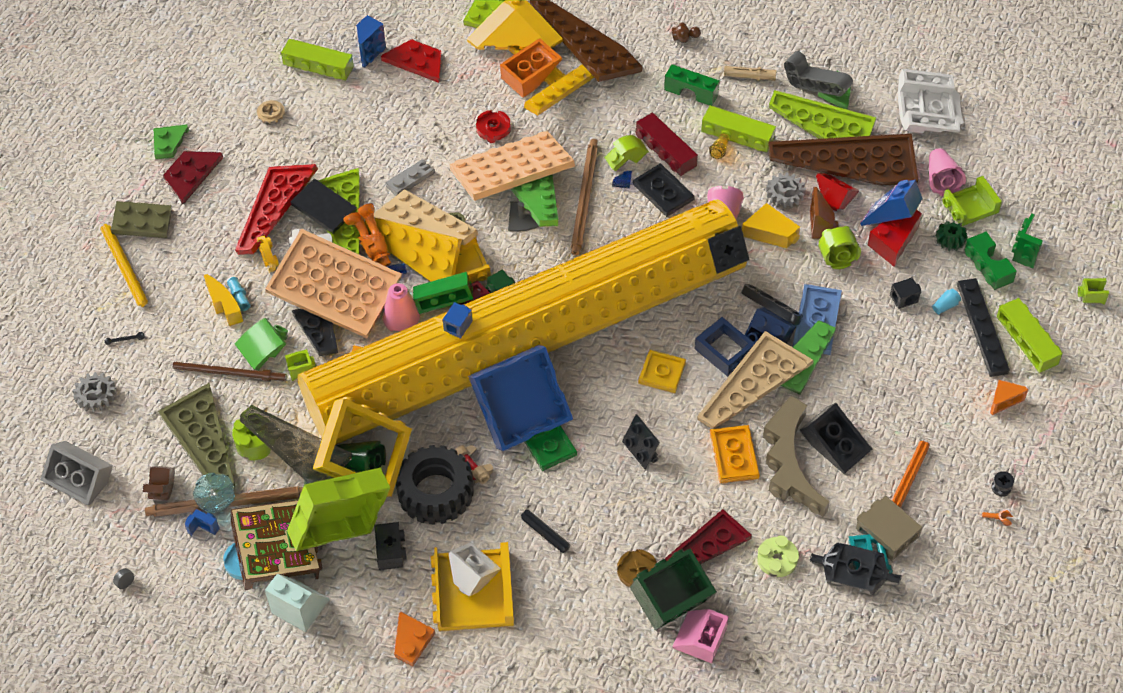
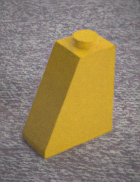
M767 203L742 224L744 237L783 248H788L791 244H795L800 238V226Z

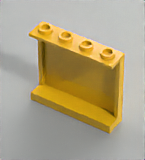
M501 542L500 549L480 550L501 569L479 592L471 596L463 594L459 587L454 584L449 553H438L437 547H434V555L430 556L431 568H435V574H431L432 586H436V592H432L433 605H437V611H433V623L438 624V631L514 626L508 542Z

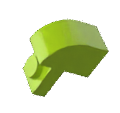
M626 135L613 142L615 147L604 158L612 170L617 171L628 160L637 164L649 151L641 139L633 135Z

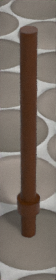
M173 362V369L259 378L262 381L268 382L271 380L286 381L287 374L275 373L272 370L263 369V371Z

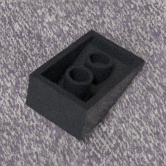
M837 403L827 406L799 430L810 445L843 474L873 450Z

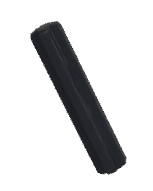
M526 509L521 514V519L560 552L566 553L569 550L570 543L530 510Z

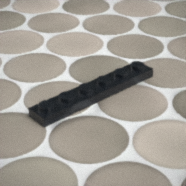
M977 279L958 281L957 287L989 376L1009 374V366Z

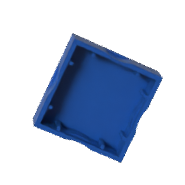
M537 345L468 376L494 444L501 451L525 442L540 432L549 431L573 420L564 393L557 383L556 372L545 346Z

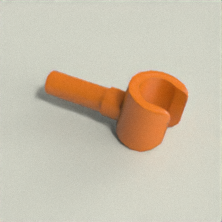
M1002 510L1000 513H982V517L999 519L1006 526L1012 524L1009 519H1006L1007 517H1013L1008 510Z

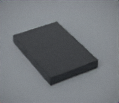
M661 163L633 180V185L666 217L695 200V196Z
M315 178L291 200L293 207L332 234L345 223L343 220L345 216L357 211L356 206Z

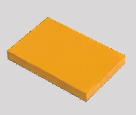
M749 425L710 429V438L719 482L728 483L759 479L760 474Z

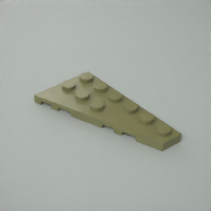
M210 383L159 410V416L217 497L234 489L235 483Z

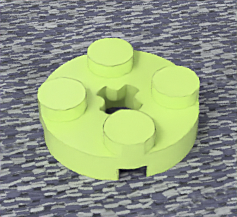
M780 535L769 538L759 546L757 562L763 572L768 575L771 573L777 575V577H785L795 570L799 560V553L796 546L785 536ZM775 554H781L782 560L774 559L773 557Z

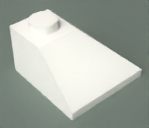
M471 542L449 553L453 582L463 594L468 596L479 592L501 569Z

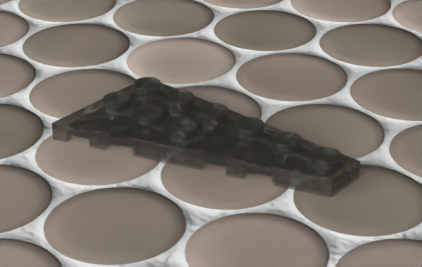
M250 405L240 414V422L307 483L333 478L313 469L322 441L321 438L254 405ZM335 445L330 462L344 467L352 460V453Z

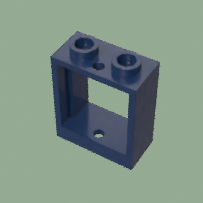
M721 317L695 338L694 349L728 377L755 343L725 318ZM723 334H726L743 348L729 360L711 346Z

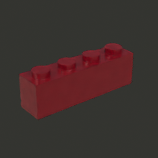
M653 112L636 122V136L642 139L648 148L653 150L662 161H665L672 171L682 176L697 167L698 154Z

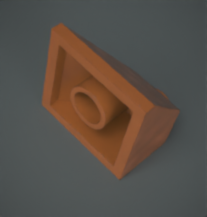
M813 187L810 205L812 239H820L822 232L826 229L839 227L838 221L835 220L834 211L817 187Z

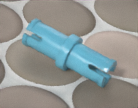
M237 277L229 278L227 285L240 310H248L250 303L246 297L245 289L241 287Z

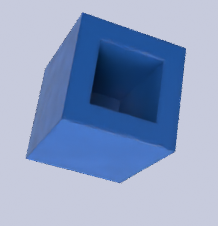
M454 302L442 319L443 330L462 338L473 321L472 310L465 305Z

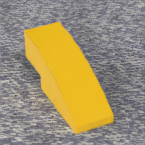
M205 274V283L216 314L224 312L229 326L243 322L241 310L232 294L215 278Z

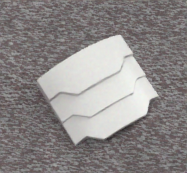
M902 69L899 75L898 104L901 122L905 131L923 133L925 130L959 133L960 126L963 125L964 121L961 113L960 94L955 90L953 75Z

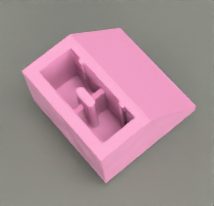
M710 609L688 611L672 648L713 663L727 630L729 617Z

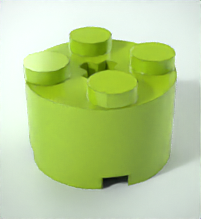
M837 227L826 229L822 232L818 246L826 264L831 266L832 269L847 268L851 266L853 260L857 261L859 259L861 248L850 227Z
M256 413L244 416L234 422L232 436L240 456L256 461L267 457L271 453L270 451L275 445V438L268 419L262 414Z

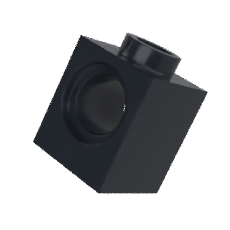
M912 277L892 284L890 296L897 308L900 309L918 303L922 291L920 285L916 284Z

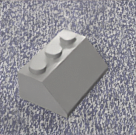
M67 441L51 444L40 480L82 503L90 505L107 485L113 465Z

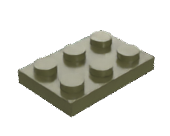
M116 201L111 233L167 238L172 206Z

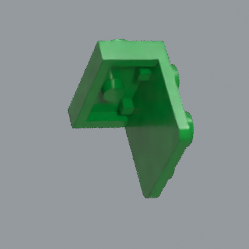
M1031 213L1029 218L1024 219L1021 227L1024 229L1018 231L1015 238L1017 242H1015L1011 251L1014 253L1012 261L1032 269L1036 264L1043 240L1029 235L1035 217L1033 213Z

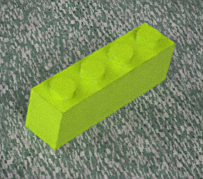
M290 38L281 51L283 65L330 76L335 79L346 81L354 67L352 54Z
M711 105L702 119L701 132L766 153L769 150L768 143L774 140L776 126Z
M1020 298L1000 305L996 316L1037 371L1041 373L1059 365L1062 357L1060 347L1055 345L1049 333L1041 327L1038 319L1030 313L1027 305Z

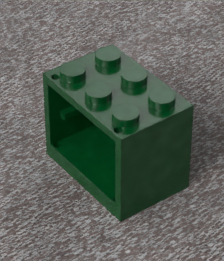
M691 548L686 551L680 549L672 554L668 561L663 559L656 563L650 569L651 571L645 569L638 573L637 577L633 579L634 583L630 586L631 591L655 631L708 601L717 592Z

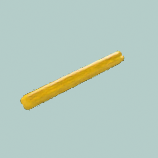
M104 224L100 230L137 305L144 307L148 304V300L115 234L111 233V226Z

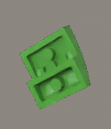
M263 318L254 324L235 343V346L251 367L258 371L269 357L275 358L286 345L267 318Z

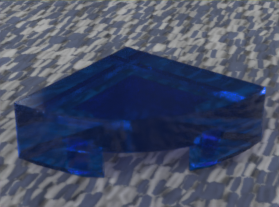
M624 171L623 174L614 177L612 187L630 188L632 171Z

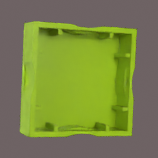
M377 468L304 484L287 530L295 550L300 551L333 541L371 534L378 518V512L390 490L382 469Z

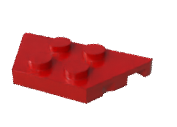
M410 39L381 55V61L432 81L440 82L441 50Z

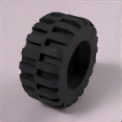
M429 445V448L425 449L421 447L418 449V452H411L408 454V459L405 458L402 461L396 481L398 500L401 503V508L408 513V516L412 519L417 517L418 522L424 523L427 521L429 524L435 525V522L444 524L447 523L446 520L451 519L453 521L458 518L457 514L462 515L466 511V506H470L474 494L471 466L466 461V458L462 454L458 455L457 450L453 448L448 450L447 446L442 445L440 447ZM433 475L445 476L453 482L449 489L439 494H426L417 488V485L423 479Z

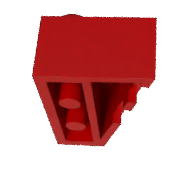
M916 209L912 217L882 222L870 231L867 245L895 267L897 260L903 254L905 247L919 228L922 213Z

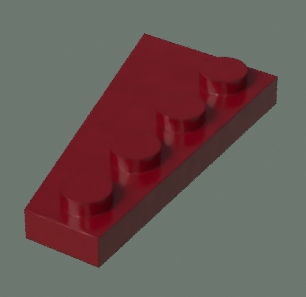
M722 509L665 557V559L668 561L672 554L680 549L686 551L691 548L701 565L752 539V534Z

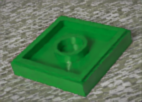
M561 425L549 431L540 432L524 442L542 471L577 456L575 447Z

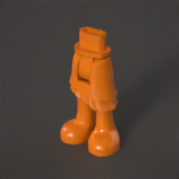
M368 203L358 208V212L345 216L343 220L345 224L354 225L360 233V236L357 238L361 241L360 244L363 246L368 257L372 261L387 267L391 265V262L389 260L390 254L387 253L385 236L378 230L374 217V205ZM364 219L366 220V222H367V224H368V227H369V229H370L371 235L369 234V232H368V230H367V227H366V225H365Z

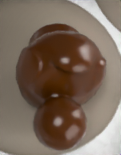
M684 22L672 28L673 40L680 41L681 43H687L690 36L698 38L701 35L699 27L694 26L689 30Z

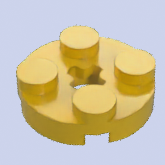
M265 236L258 237L257 242L261 241L259 250L265 267H270L267 270L268 273L274 272L279 262L277 256L272 255L271 249L273 245L270 237L265 238Z

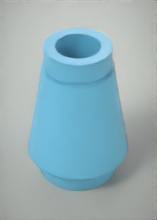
M955 289L946 290L935 304L932 305V308L937 314L943 313L959 305L961 297Z

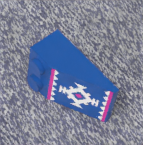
M903 180L876 201L860 222L861 226L912 217L923 200L916 180Z

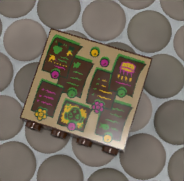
M298 500L231 509L230 522L244 591L253 589V583L273 580L277 574L294 577L314 573L315 580L319 579V572L322 571L323 567L321 558L318 559L316 554L318 553V546L296 551L287 532Z

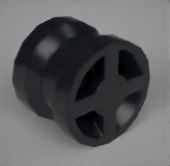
M1006 471L998 472L993 479L991 489L993 493L1000 497L1008 496L1014 485V478Z

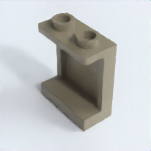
M884 496L881 500L877 499L871 505V509L867 512L863 511L856 519V529L858 531L864 529L887 549V557L891 561L920 537L922 530L920 524L887 496Z

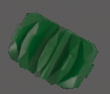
M946 220L944 224H940L936 231L937 244H941L942 249L948 248V251L951 249L957 251L959 248H963L968 238L966 228L962 227V223L956 224L955 220L952 223Z

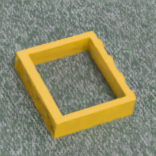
M344 397L335 400L313 469L333 478L356 473L330 462L345 411L347 410L398 433L385 474L390 486L387 497H392L412 428L405 426L406 423L389 419L387 414L372 411V408L369 406L358 405L351 398Z

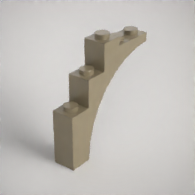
M791 395L764 427L763 438L768 443L774 444L767 453L766 464L773 471H777L770 480L768 491L774 497L781 498L784 501L791 496L795 502L802 503L814 514L824 517L828 512L830 501L819 494L806 480L795 456L794 437L799 425L806 416L807 405Z

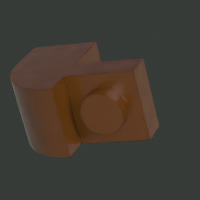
M150 467L149 483L143 484V492H148V499H170L174 485L175 467Z

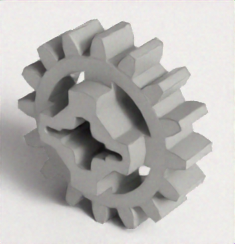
M786 172L785 176L779 173L778 177L773 175L772 180H768V185H766L767 198H771V203L777 202V207L782 204L783 208H786V205L793 208L794 203L799 205L800 201L804 200L806 188H804L805 183H801V178L796 179L795 174L789 176L788 172Z
M94 372L93 376L87 373V378L80 377L81 383L74 384L76 389L72 390L74 400L79 408L84 407L85 411H88L89 408L93 412L96 411V408L103 410V405L109 407V400L114 401L113 395L117 394L114 381L111 380L110 376L105 377L104 373H101L100 376L97 375V372Z

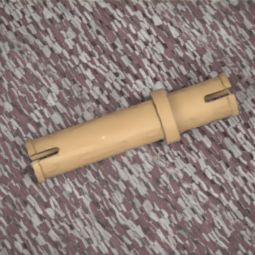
M727 65L724 67L725 77L756 79V81H776L777 70Z

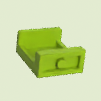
M984 176L978 177L975 185L951 193L949 189L945 190L942 199L944 207L948 208L953 219L958 224L962 223V226L999 213L1002 203Z

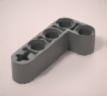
M795 51L784 62L788 81L796 88L842 96L853 85L852 77L846 73L808 66L805 55L800 51Z

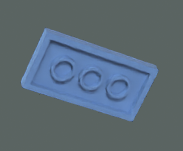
M804 284L799 310L803 318L800 324L796 326L793 347L818 320L833 327L836 326L842 290ZM834 336L824 352L826 355H831Z

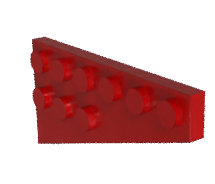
M316 164L268 168L235 248L238 255L254 254L261 244V241L257 242V238L261 236L266 238L291 206V200L304 189L318 170Z

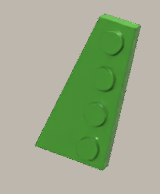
M818 320L795 344L793 348L811 358L813 364L782 384V387L801 395L836 332L835 327Z

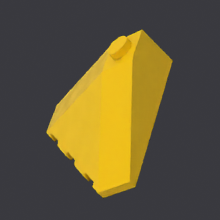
M505 0L467 38V42L478 50H485V46H495V50H509V46H519V49L522 50L539 38L549 47L553 48L561 43L563 38L527 0Z

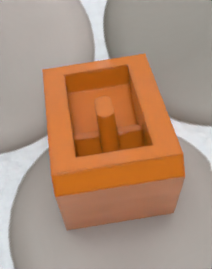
M998 380L990 410L991 415L1025 401L1028 388Z

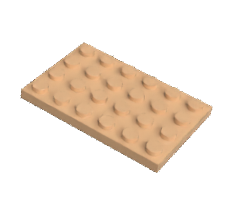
M548 131L540 132L535 136L525 137L520 141L507 143L502 147L492 148L482 154H474L470 158L455 161V163L449 164L452 173L474 201L575 167L573 158Z
M301 229L266 286L265 292L367 338L385 307L389 288L399 283L402 274Z

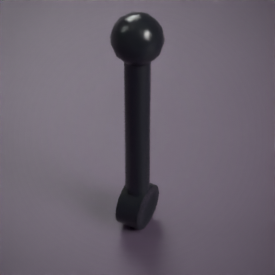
M138 332L137 335L114 339L106 338L104 343L110 345L113 342L136 338L143 340L145 335L143 332Z

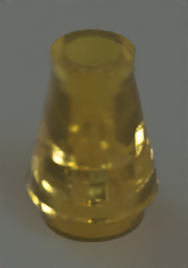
M721 134L709 147V154L712 158L721 159L726 155L729 141L727 135Z

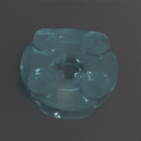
M208 473L197 480L193 491V497L198 507L211 514L224 510L235 499L233 483L224 474ZM210 490H219V492L215 496H210Z

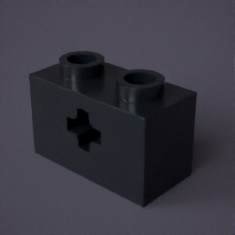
M399 522L375 524L376 554L379 570L404 568L403 560L407 559L406 548L401 545V542L405 541L404 529H400Z

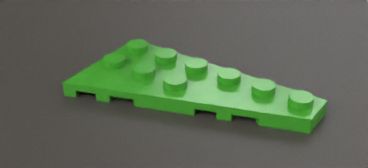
M553 174L511 188V191L518 200L524 203L525 209L531 212L532 218L539 227L558 226Z

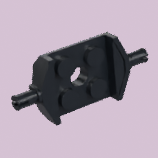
M838 542L824 556L813 553L810 556V562L824 566L828 584L835 582L867 590L871 595H874L885 581L900 584L902 575L889 573L884 553ZM859 562L860 567L858 569L852 570L849 568L850 563Z

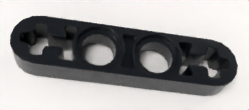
M744 284L741 291L744 296L784 320L795 325L800 324L803 318L801 313L751 284Z

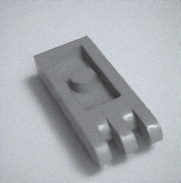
M422 159L385 182L386 187L397 196L404 189L408 191L432 176L435 170Z

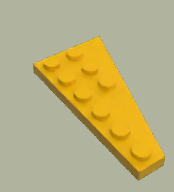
M375 217L379 232L385 236L388 252L430 282L455 275L462 242L461 238ZM365 220V225H366V227H367V230H368L369 234L371 235L370 229H369L368 224H367V222H366V220Z

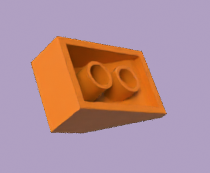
M539 38L500 64L501 79L524 98L540 86L561 62L562 57Z

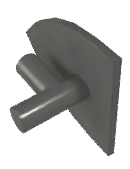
M510 201L508 231H527L539 227L532 218L531 212L525 209L523 202Z

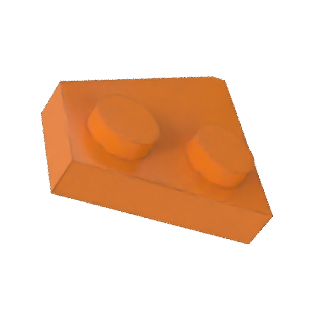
M400 612L395 643V657L413 667L435 635V629Z

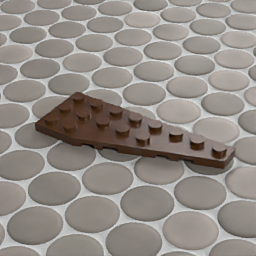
M551 0L529 1L535 10L563 38L562 42L598 82L642 72L643 66L624 46Z
M912 133L772 141L768 143L769 158L773 162L880 186L897 185L903 180H916L917 184L919 181Z

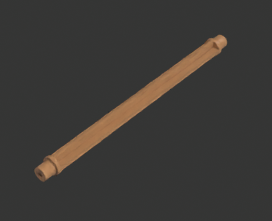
M591 139L587 148L571 243V253L573 255H579L582 249L598 152L597 139Z
M295 486L156 504L152 507H145V515H154L156 517L194 512L196 509L202 511L300 498L303 487Z

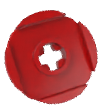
M487 110L476 119L477 134L489 143H495L497 140L505 138L511 132L510 118L502 111L498 110L497 113Z

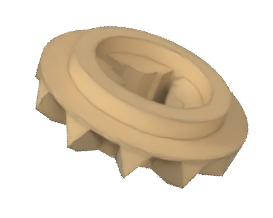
M274 100L263 102L257 108L258 119H261L263 123L266 121L269 124L272 121L277 123L278 119H283L285 114L283 104Z

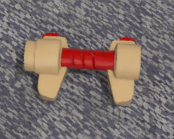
M461 445L455 449L458 455L462 454L466 461L469 462L473 481L475 483L480 482L481 484L486 483L493 473V466L491 464L478 466L471 457L477 448L473 445L468 447Z

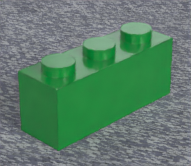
M467 272L413 287V300L419 314L451 306L454 302L458 304L473 299V286Z

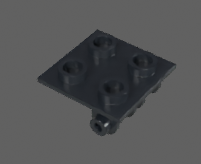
M635 414L622 442L641 466L646 469L649 462L655 463L658 461V454L655 451L660 442L641 418Z

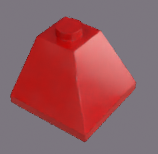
M817 173L816 175L820 192L834 211H837V209L844 210L859 192L858 189L830 174Z

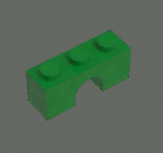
M671 64L665 74L664 90L680 95L683 89L687 88L695 93L697 102L712 106L719 95L720 80Z
M985 231L968 238L964 250L966 256L974 262L976 269L983 274L986 282L994 290L1013 283L1017 271L1007 258L1002 260L990 258L994 255L996 243Z

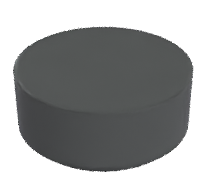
M123 568L115 574L113 583L119 589H125L132 584L135 575L128 568Z

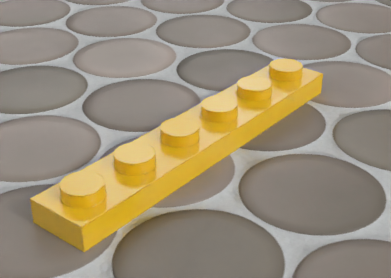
M582 64L527 100L524 108L538 116L594 77Z

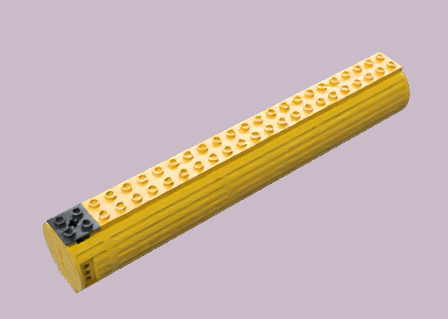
M714 199L464 304L472 310L473 321L462 338L443 330L442 319L447 313L445 312L298 374V385L308 412L321 438H323L334 401L344 397L353 399L354 403L358 405L369 406L376 413L387 414L389 419H397L471 387L469 375L537 345L545 346L549 353L745 268L747 261L750 259L742 228L738 226L737 220L729 208L722 201ZM346 410L335 445L380 425Z

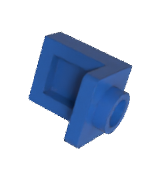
M198 509L189 515L185 521L187 533L191 536L198 527L214 535L220 529L217 518L213 514H206Z

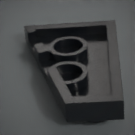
M301 308L292 310V315L319 357L338 353L332 322Z

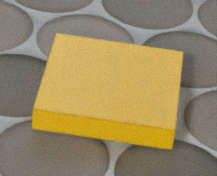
M649 349L638 384L676 393L686 359Z

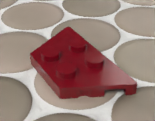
M183 151L163 174L165 182L171 187L173 193L178 196L182 204L190 198L223 159V153Z

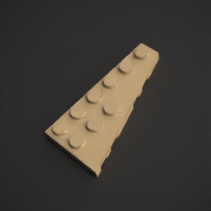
M405 189L374 213V217L461 238V245H466L478 235L476 228Z
M765 331L697 416V420L711 429H716L811 366L813 360Z

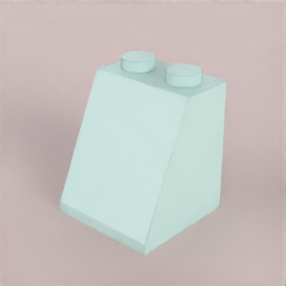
M277 574L265 589L271 613L304 632H307L330 600L327 596L298 580Z

